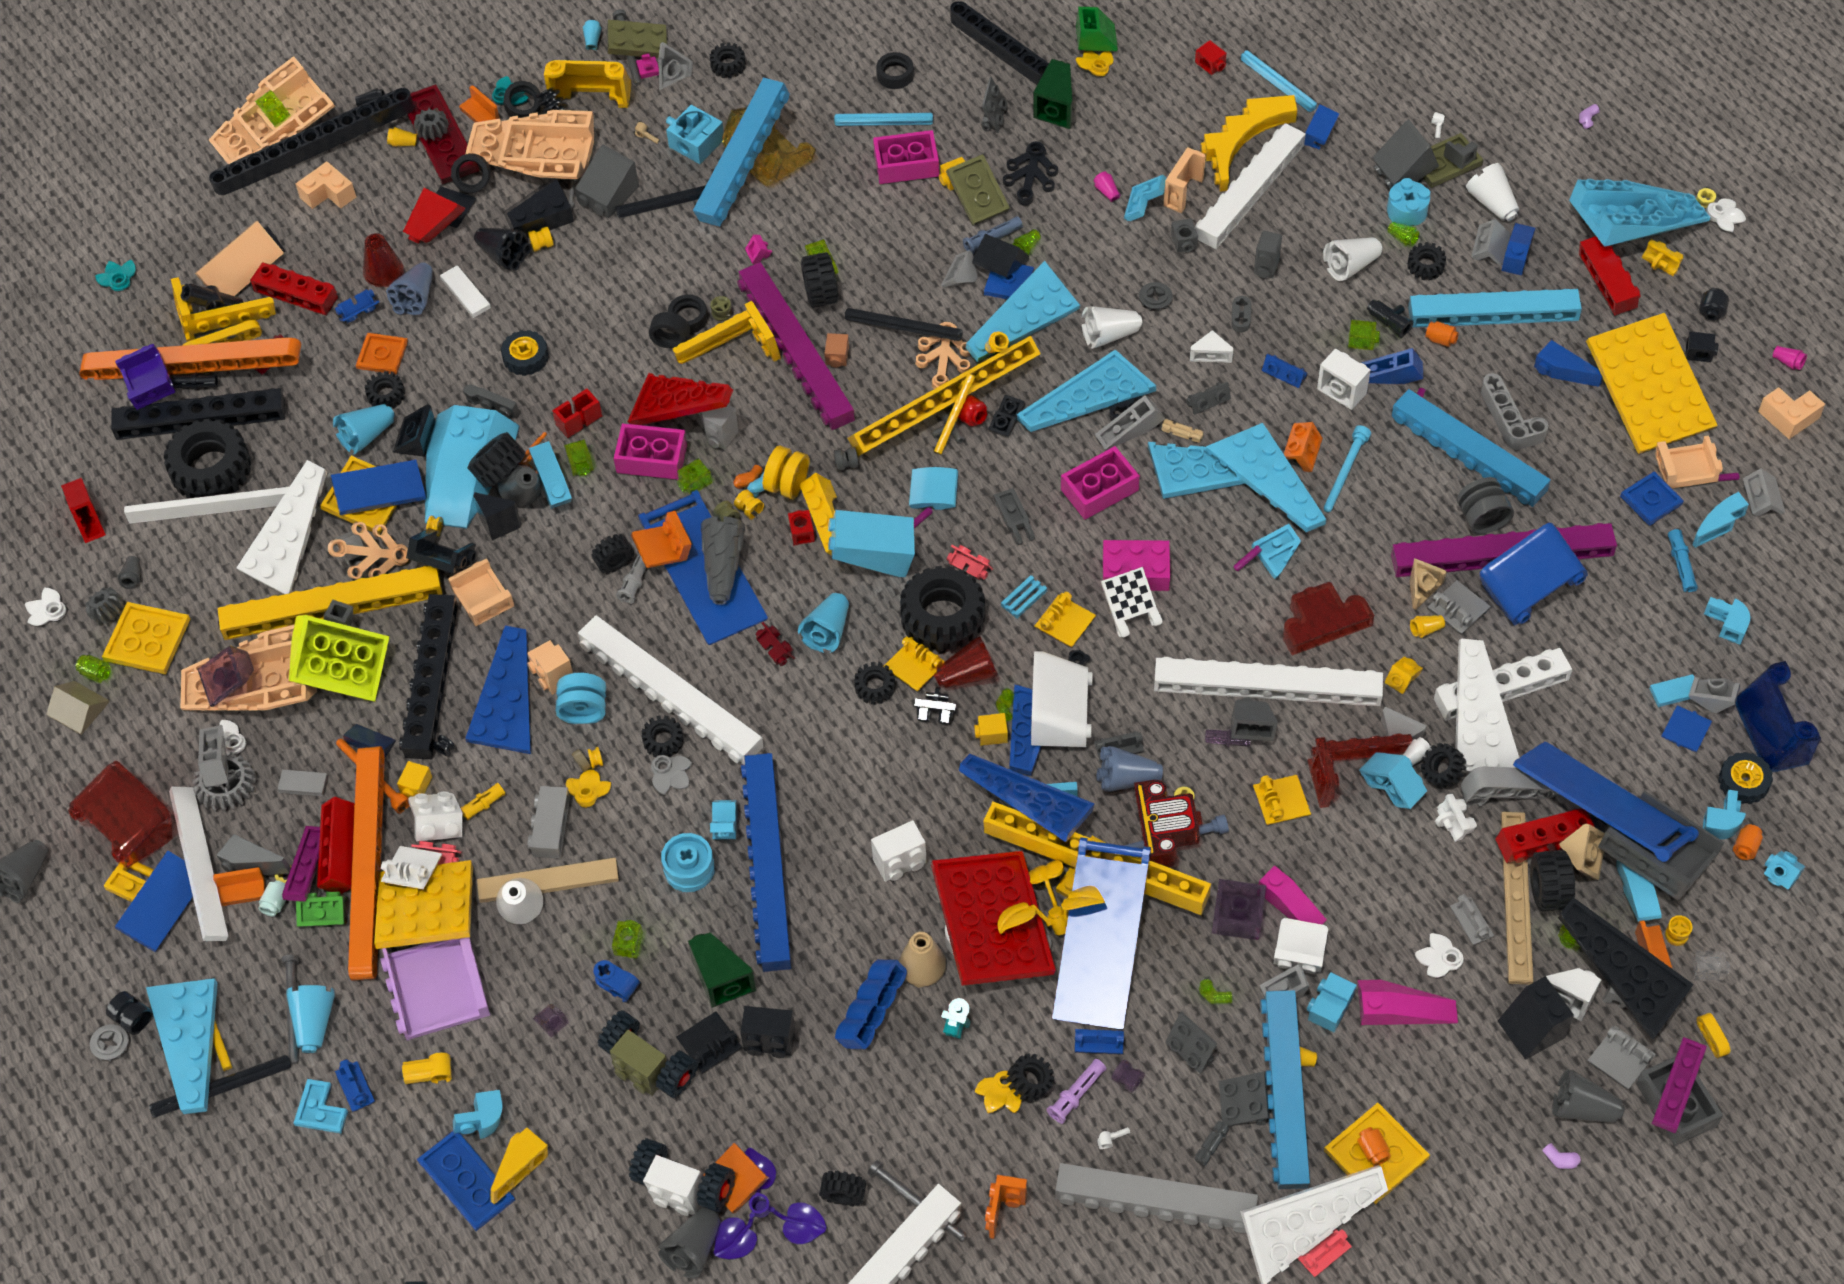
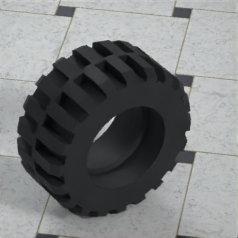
M204 419L203 422L197 420L192 422V425L181 427L180 432L176 431L172 436L173 440H169L166 445L164 464L174 488L181 495H186V498L190 499L223 495L232 491L235 493L239 490V484L243 485L246 482V476H249L251 471V458L244 438H242L241 433L229 423L224 424L221 420L215 419L214 422L211 419ZM205 453H224L223 458L211 467L203 469L191 467L194 460Z
M935 566V569H924L921 574L918 572L912 576V580H908L904 585L905 588L901 592L900 600L901 624L905 634L909 638L913 637L918 645L923 644L924 648H929L930 650L932 648L937 649V652H944L945 649L954 651L959 646L962 648L968 645L969 640L971 642L977 638V633L979 634L982 631L983 623L985 622V596L981 585L978 582L976 583V579L972 575L967 576V572L961 569L957 571L955 567L948 566V568ZM937 601H950L961 607L958 612L949 616H935L924 610L929 604Z

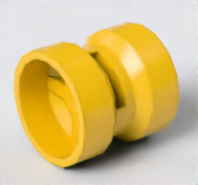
M548 227L541 228L538 232H528L534 252L539 251L542 247L549 248L554 246Z
M748 489L739 493L734 500V506L740 511L743 510L744 515L749 519L755 518L752 514L754 510L760 514L764 509V503L760 499L754 498V494Z
M1682 915L1672 917L1665 930L1667 942L1674 946L1684 945L1692 932L1693 926L1691 921Z

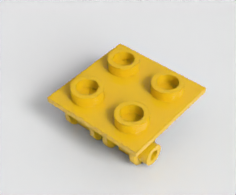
M1064 592L1055 598L1034 627L1072 648L1096 615L1072 602V595L1069 592Z
M906 636L902 641L904 646L885 665L889 666V670L892 669L893 675L918 692L946 662L939 655L932 653L929 648H924L923 644L918 645L913 637L909 638Z
M1265 775L1260 778L1259 784L1253 785L1266 825L1311 815L1297 775L1276 780Z

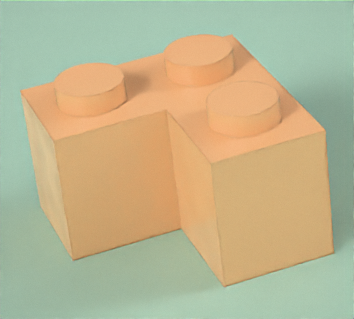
M327 161L296 183L300 199L312 209L327 198L340 208L356 198L352 182Z
M1778 387L1763 398L1758 412L1783 435L1791 439L1821 417L1825 403L1810 390L1794 401Z
M551 640L527 653L529 659L527 666L533 675L538 674L540 677L538 681L544 691L548 689L552 695L556 693L558 680L565 675L573 673L569 658L559 644L554 646Z

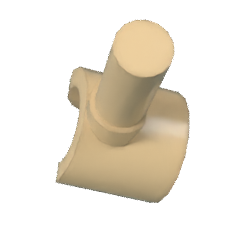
M638 122L635 127V135L641 138H648L658 144L660 140L646 132L648 129L647 125Z

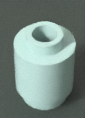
M278 880L268 883L259 900V911L271 917H275L277 913H280L286 901L282 897L285 883Z

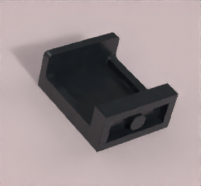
M431 528L409 539L407 559L452 574L471 565L476 559V544L470 543L458 550L435 543L437 530Z

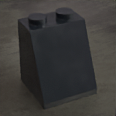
M1545 976L1526 986L1498 1019V1023L1526 1060L1563 1040L1567 1035L1574 1014Z

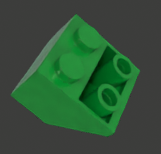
M1078 6L1076 18L1078 50L1117 51L1115 24L1098 7Z

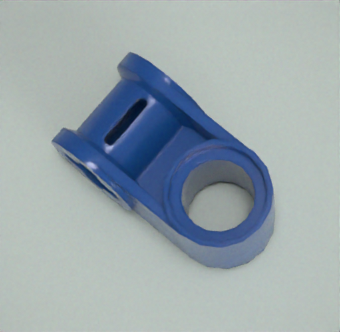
M602 960L594 966L593 972L597 985L611 993L614 997L622 998L624 1003L628 1001L640 984V981L633 974L622 970L610 961Z

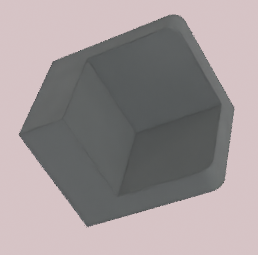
M1448 141L1445 145L1444 157L1460 169H1463L1476 159L1478 145L1471 141L1463 147L1459 143L1454 145Z

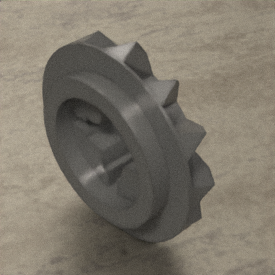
M1151 282L1141 288L1139 300L1142 302L1143 307L1147 306L1149 310L1153 308L1159 311L1160 308L1166 309L1168 304L1171 303L1172 291L1163 283ZM1154 292L1159 297L1158 301L1153 298Z

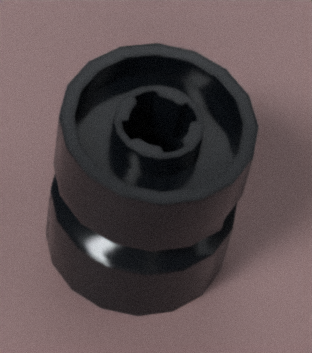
M127 991L118 993L110 1001L106 1009V1015L114 1022L119 1023L131 1035L139 1034L153 1016L150 1008L142 1002H138Z

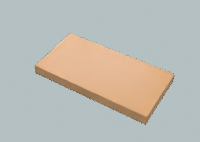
M255 221L195 274L206 287L210 285L216 286L219 292L235 296L251 282L250 279L262 262L272 264L284 252L261 224Z

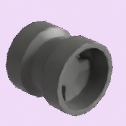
M850 447L845 451L840 449L834 450L837 472L843 471L848 467L852 469L859 468L855 447Z

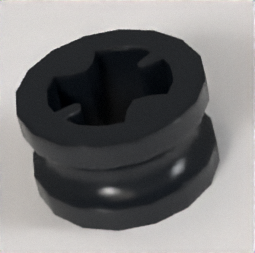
M439 735L437 738L438 742H434L432 746L437 752L448 757L451 754L450 750H454L456 746L449 738Z

